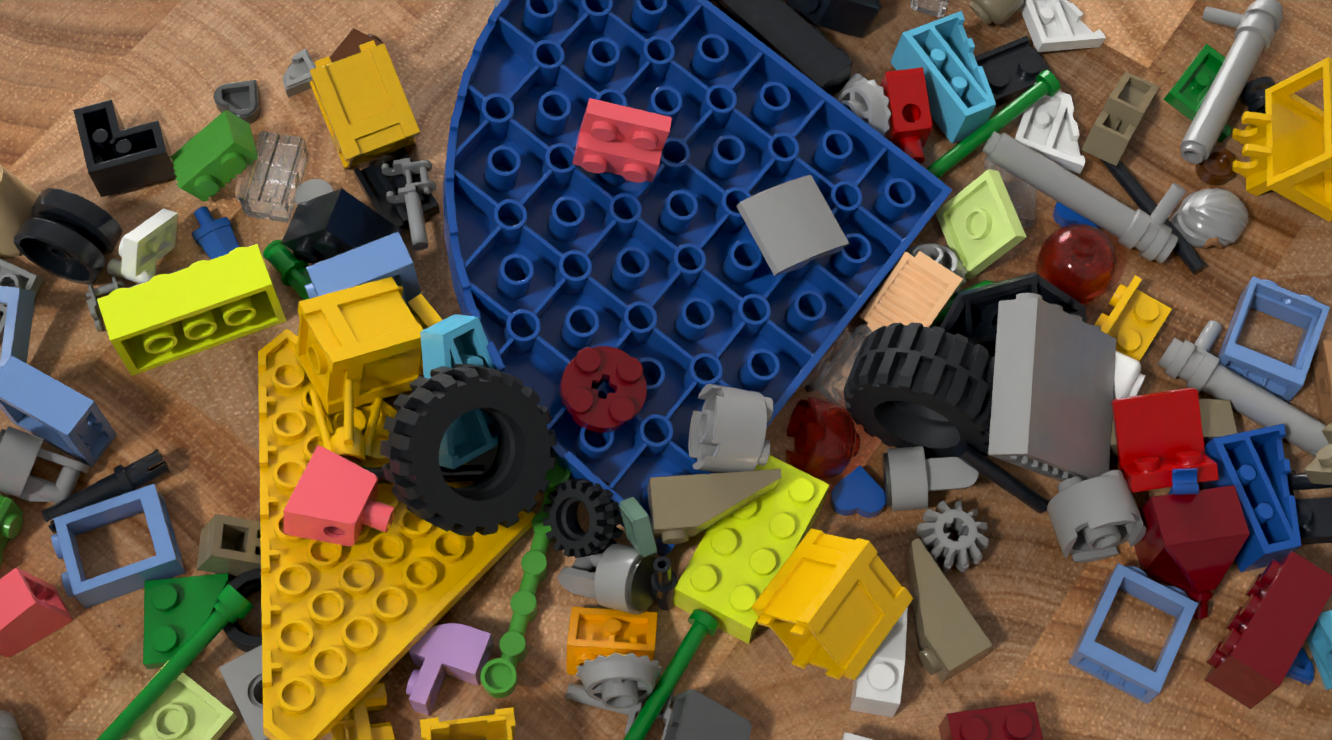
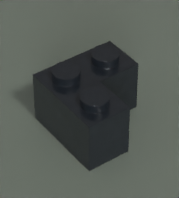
M112 100L73 110L88 174L101 197L177 177L174 174L176 171L173 169L171 149L158 120L125 129Z
M341 188L299 203L281 244L291 249L294 256L299 260L303 259L307 263H315L399 232L401 236L403 230Z

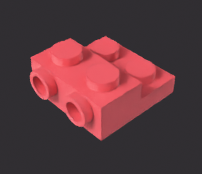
M589 98L578 134L572 164L582 166L584 170L591 173L608 172L621 175L624 179L631 182H653L660 164L662 149L670 132L672 117Z

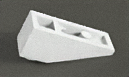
M908 607L856 680H853L850 710L887 717L895 715L900 705Z

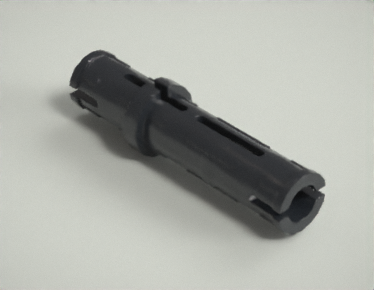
M155 449L153 450L154 452L126 467L122 464L115 467L113 474L48 508L42 509V516L45 522H48L61 514L64 515L137 490V488L171 471L166 461H162L163 456L160 451ZM52 520L48 527L55 534L57 531L54 520Z

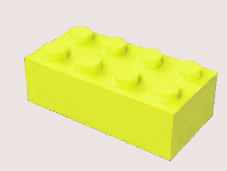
M258 244L235 248L226 255L209 261H197L188 268L171 274L154 276L148 282L130 288H119L112 291L109 295L97 299L109 339L131 376L287 321Z
M769 455L768 461L764 466L757 465L754 471L781 469L782 477L777 487L707 529L676 584V594L673 598L675 606L690 614L694 609L709 614L717 620L720 625L719 629L747 644L750 643L759 626L756 622L759 616L751 608L813 526L825 503L829 484Z

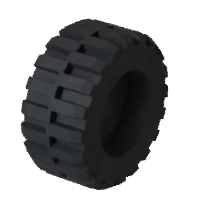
M900 322L892 323L887 327L882 326L871 332L862 342L843 391L846 409L848 413H851L854 422L864 427L866 433L881 439V443L889 447L923 446L925 459L956 457L954 455L956 446L961 442H966L984 456H987L995 357H991L988 354V350L980 344L974 345L968 341L967 337L958 333L956 335L947 333L944 328L936 326L928 328L923 327L921 323L912 322L909 325H903Z
M454 364L453 368L441 366L431 370V378L429 379L419 376L410 383V388L413 392L409 396L400 393L393 403L394 406L399 408L395 417L387 416L383 429L390 431L389 439L382 440L380 445V454L389 458V463L384 464L382 469L385 479L395 484L391 490L398 501L406 504L407 510L417 517L447 532L450 530L458 535L472 536L475 531L482 535H489L498 531L497 524L509 528L519 522L517 514L520 511L529 514L537 505L534 497L538 491L546 492L550 481L545 480L548 469H555L556 456L551 455L550 450L551 446H556L557 444L556 431L547 428L546 424L551 423L552 417L547 407L537 405L540 402V396L532 388L523 386V381L517 377L480 365ZM474 409L485 410L491 416L497 429L498 448L495 459L489 470L478 481L462 488L451 487L443 478L439 465V449L442 438L448 427L462 414Z

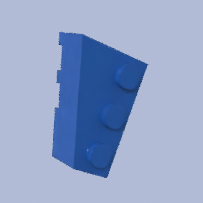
M1284 424L1213 438L1204 446L1205 454L1217 463L1219 480L1201 482L1203 488L1211 489L1235 485L1250 533L1235 558L1241 573L1267 567L1273 559L1281 562L1291 551L1294 552L1302 546L1295 496L1289 493L1287 474L1291 472L1290 460L1284 457L1282 438L1286 436Z

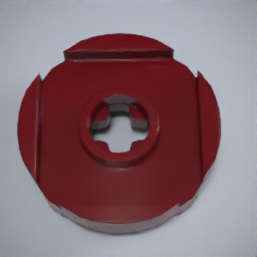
M608 346L581 349L576 357L566 366L560 382V399L563 406L566 405L568 412L573 416L572 419L579 426L599 433L618 430L621 426L632 421L640 412L647 392L641 363L624 351ZM606 380L609 382V386L614 388V393H608L606 399H601L598 397V390L592 388V383Z

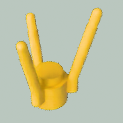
M347 379L345 381L344 426L336 429L335 434L331 437L321 400L314 388L311 389L309 394L324 448L362 467L365 464V460L371 459V445L381 413L382 398L377 397L375 399L365 435L363 436L360 429L354 427L353 381Z

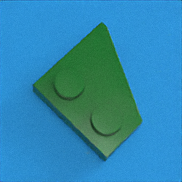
M1206 43L1163 100L1193 121L1225 57ZM1227 123L1218 138L1220 143L1231 133V126H1227Z
M229 573L145 581L143 665L147 669L162 668L214 613L215 608L213 606L219 601L216 596L232 581Z

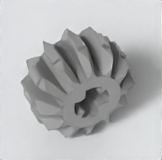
M943 500L938 504L937 512L931 509L925 511L923 515L924 523L918 524L916 534L922 538L921 542L928 552H931L930 555L934 561L939 560L943 562L942 571L944 573L950 571L952 564L962 573L968 569L969 562L976 565L981 561L983 557L981 551L986 550L989 545V538L983 535L988 529L987 522L974 521L978 515L977 508L966 513L962 511L963 503L960 500L955 503L953 510H951ZM948 532L957 535L955 541L948 539L950 535Z

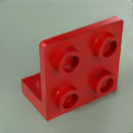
M1191 387L1125 397L1112 401L1119 469L1123 473L1124 479L1127 480L1132 492L1172 487L1173 469L1198 468L1197 483L1219 480L1217 463L1205 454L1199 396L1195 388Z

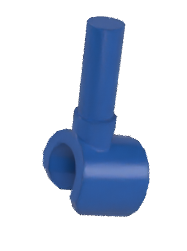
M1198 468L1173 469L1172 487L1167 495L1199 494V485L1197 484Z

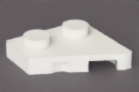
M1024 0V4L1020 8L1033 44L1038 52L1100 47L1106 39L1100 29L1093 33L1080 20L1084 13L1067 0Z
M1060 91L1053 97L1045 95L1024 112L1015 136L1016 140L1067 170L1080 174L1085 165V157L1080 155L1077 141L1080 134L1077 122L1073 118L1074 106L1070 94Z

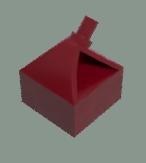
M1235 485L1199 490V494L1193 495L1169 494L1151 497L1140 511L1147 529L1145 536L1134 545L1141 570L1148 577L1186 590L1188 598L1199 603L1193 615L1197 619L1208 617L1209 599L1213 597V591L1221 582L1250 534Z

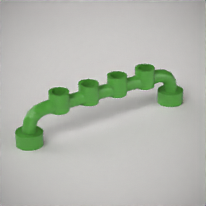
M557 460L555 469H548L545 480L550 481L544 494L541 511L532 520L534 536L530 551L521 560L523 570L519 591L512 596L510 601L513 615L508 632L501 637L499 642L502 656L487 662L481 671L482 686L485 692L494 698H504L513 693L518 683L517 663L521 662L527 655L524 636L528 622L532 621L538 613L535 595L539 582L543 581L548 575L546 554L549 543L555 540H548L546 533L551 531L550 525L543 526V519L549 518V513L544 512L543 507L544 504L552 503L546 497L550 491H556L554 486L571 480L570 471L568 469L565 471L557 464Z

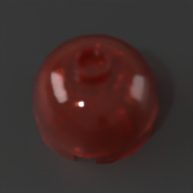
M1069 224L1056 229L1043 242L1035 262V268L1038 275L1081 304H1086L1094 301L1096 296L1104 294L1109 289L1118 262L1116 249L1106 234L1098 228L1087 224Z
M807 397L808 400L801 399L797 402L791 414L786 436L794 437V453L786 449V462L819 480H828L842 473L849 465L852 457L857 455L860 448V436L856 432L851 416L838 403L826 399Z

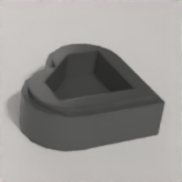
M257 80L226 83L215 90L213 98L217 109L221 113L228 110L249 124L254 123L259 118L260 97Z

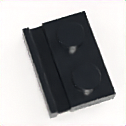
M1027 36L975 56L978 66H982L996 102L995 107L1017 99L1037 83L1036 76L1042 71L1048 70L1051 72L1036 48L1032 49L1029 44L1030 39Z
M403 147L370 162V166L362 170L359 168L355 169L354 174L374 211L398 228L404 227L406 229L409 228L405 202L393 204L389 203L386 199L387 192L392 191L394 196L398 195V188L406 186V176L404 174L387 176L382 173L381 169L382 164L387 163L389 168H392L394 160L410 158ZM420 174L411 175L413 183L421 182ZM432 193L419 195L424 220L440 213L439 205Z

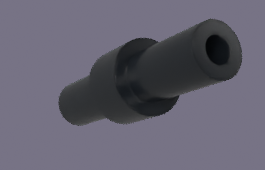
M660 556L653 563L654 573L651 576V589L654 596L657 597L658 607L662 610H669L674 606L673 598L676 594L677 578L671 569V561L667 557Z

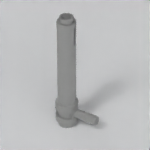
M1256 0L1248 6L1244 15L1206 6L1202 20L1236 28L1234 32L1235 41L1180 144L1181 156L1185 161L1199 164L1210 156L1262 52L1270 47L1275 33L1283 22V7L1277 0Z
M994 131L982 152L988 155L987 159L1116 236L1118 243L1126 248H1136L1140 251L1139 255L1148 261L1164 262L1177 243L1178 237L1171 233L1172 228L1164 224L1187 192L1176 183L1171 185L1155 210L1149 215L1140 209L1134 211L1005 132L1000 135Z
M1213 320L1208 321L1194 344L1187 339L1182 342L1174 337L1157 364L1166 369L1164 372L1166 375L1173 379H1176L1177 376L1187 382V387L1195 388L1198 393L1203 391L1217 400H1230L1232 409L1263 427L1284 424L1286 436L1283 439L1316 457L1320 449L1329 444L1322 432L1326 427L1325 424L1221 365L1220 359L1209 353L1222 330L1220 323Z

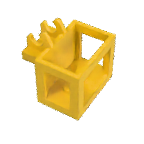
M1328 57L1266 89V114L1244 112L1242 124L1251 125L1245 127V130L1234 128L1232 130V138L1244 145L1242 156H1250V162L1235 160L1232 163V170L1246 178V191L1257 197L1273 190L1330 222L1332 221V58ZM1323 78L1324 111L1294 93Z

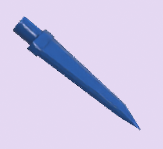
M206 206L200 207L194 212V216L201 227L193 231L192 236L210 259L226 255L233 249L240 247L228 217L215 220Z

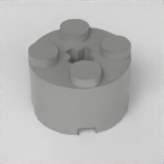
M715 384L705 385L698 396V399L705 400L702 411L694 410L690 423L689 457L697 458L698 462L692 465L693 468L708 472L726 473L754 471L757 465L764 466L770 455V442L765 439L767 423L770 421L773 413L772 398L763 397L760 392Z
M1119 470L1108 471L1100 477L1084 481L1080 477L1068 478L1058 484L1059 493L1047 505V512L1063 556L1067 559L1069 554H1071L1074 562L1085 563L1110 558L1119 554L1118 545L1129 541L1132 547L1146 534L1147 529L1133 493L1129 488L1127 480L1124 479L1123 473Z

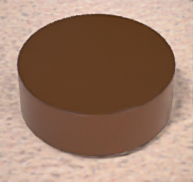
M1214 146L1210 156L1195 165V170L1198 177L1205 183L1214 186L1224 185L1231 180L1235 173L1232 170V163L1236 158L1229 150Z

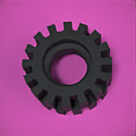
M583 478L568 480L554 486L556 491H550L546 497L552 503L544 504L543 511L549 513V518L543 519V526L550 525L551 531L546 533L548 540L557 539L553 545L557 551L564 550L563 555L567 557L575 556V558L604 553L609 546L617 544L614 539L620 538L623 530L617 528V525L623 524L622 516H618L617 510L620 509L618 502L612 503L609 497L614 495L609 489L603 490L600 484L595 483L593 485L591 481ZM580 501L584 503L590 516V525L587 533L582 530L577 518Z

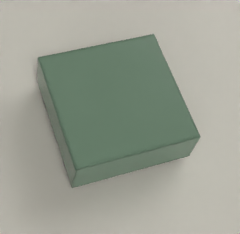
M634 497L620 501L619 508L626 536L639 555L643 557L656 553L657 548L649 515Z

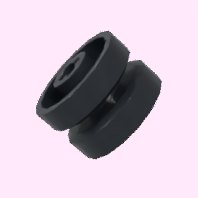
M55 188L42 190L32 206L31 214L34 218L31 217L23 221L14 236V244L31 262L53 275L79 284L88 285L95 283L105 266L106 260L103 255L111 254L121 238L123 231L119 223L101 207L77 194Z

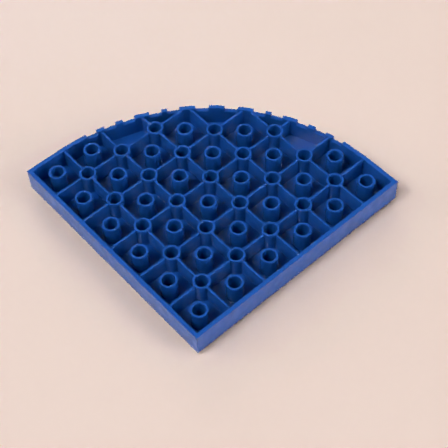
M501 0L498 6H495L486 26L475 43L471 58L462 75L451 117L443 180L444 238L453 288L462 315L479 317L489 343L486 348L493 368L522 380L523 386L532 388L540 396V402L537 405L548 408L552 421L546 425L548 429L556 431L557 439L556 446H551L550 454L556 456L557 464L565 471L566 469L570 471L571 480L583 478L591 481L593 485L595 483L600 484L603 490L609 489L614 494L609 497L612 503L618 502L620 505V501L634 497L649 515L650 519L647 491L650 478L715 473L694 469L692 465L698 462L697 458L689 457L690 423L693 411H702L705 400L698 399V396L703 387L707 384H715L760 392L763 397L772 398L773 413L770 421L767 423L768 427L948 197L952 189L708 0ZM589 98L672 117L670 132L662 149L660 164L653 182H631L624 179L621 175L608 172L591 173L584 170L582 166L572 164L578 134ZM812 175L849 244L839 252L811 260L803 268L774 276L736 206L741 201L762 191L800 177ZM608 346L617 348L627 353L630 357L636 358L643 367V375L647 385L645 402L638 415L618 430L599 433L579 426L572 419L573 416L568 412L566 405L563 406L560 399V382L565 368L576 357L577 353L586 347ZM606 380L592 383V388L598 390V397L601 399H606L608 393H614V388L609 386V382ZM619 509L617 510L618 516H621V512ZM662 538L654 539L657 548L656 553L659 556L666 557L676 545L662 543Z

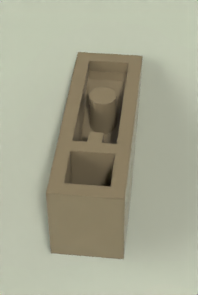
M781 469L650 478L647 491L650 523L654 539L662 538V543L679 544L689 541L688 536L699 534L775 489L782 477Z
M216 514L201 529L196 570L217 574L229 573L230 576L238 577L241 573L261 568L260 522Z
M917 538L909 546L906 553L910 593L913 597L912 607L917 644L920 649L919 658L925 669L931 675L936 673L943 683L985 658L993 645L921 540Z

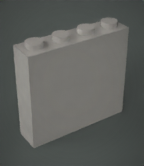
M1020 293L1016 295L1015 300L999 301L988 455L1060 482L1072 477H1080L1082 481L1100 477L1109 471L1116 339L1102 332L1100 326L1089 325L1083 322L1081 316L1064 312L1062 306L1043 301V297L1039 294Z

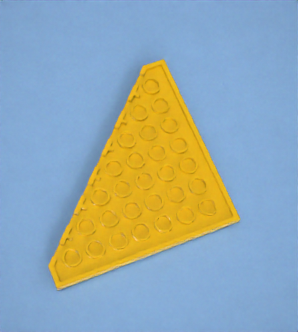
M287 328L258 351L263 734L270 740H321L532 527V520L536 514L532 511L529 514L520 511L517 514L519 522L509 528L497 524L498 531L496 533L482 535L475 531L472 536H463L450 530L447 532L407 510V505L398 501L391 491L395 485L394 483L378 484L376 501L396 508L393 522L387 533L364 525L356 544L353 546H344L285 534L283 510L317 445L324 447L309 391L314 387L295 357V345H297L298 336ZM385 401L382 403L381 413L371 445V459L365 460V464L362 467H382L384 464L389 463V458L380 454V445L382 440L389 439L390 431L383 429L386 417L394 418L397 410ZM374 402L354 407V427L359 428L363 436L365 435ZM324 410L331 437L335 434L336 429L344 426V411L327 416ZM474 482L446 483L454 488H462Z

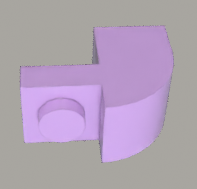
M446 623L432 627L409 651L413 663L421 666L420 670H413L406 688V694L410 695L409 701L413 710L430 716L446 675L479 686L482 668L489 661L494 648L491 633L458 623Z

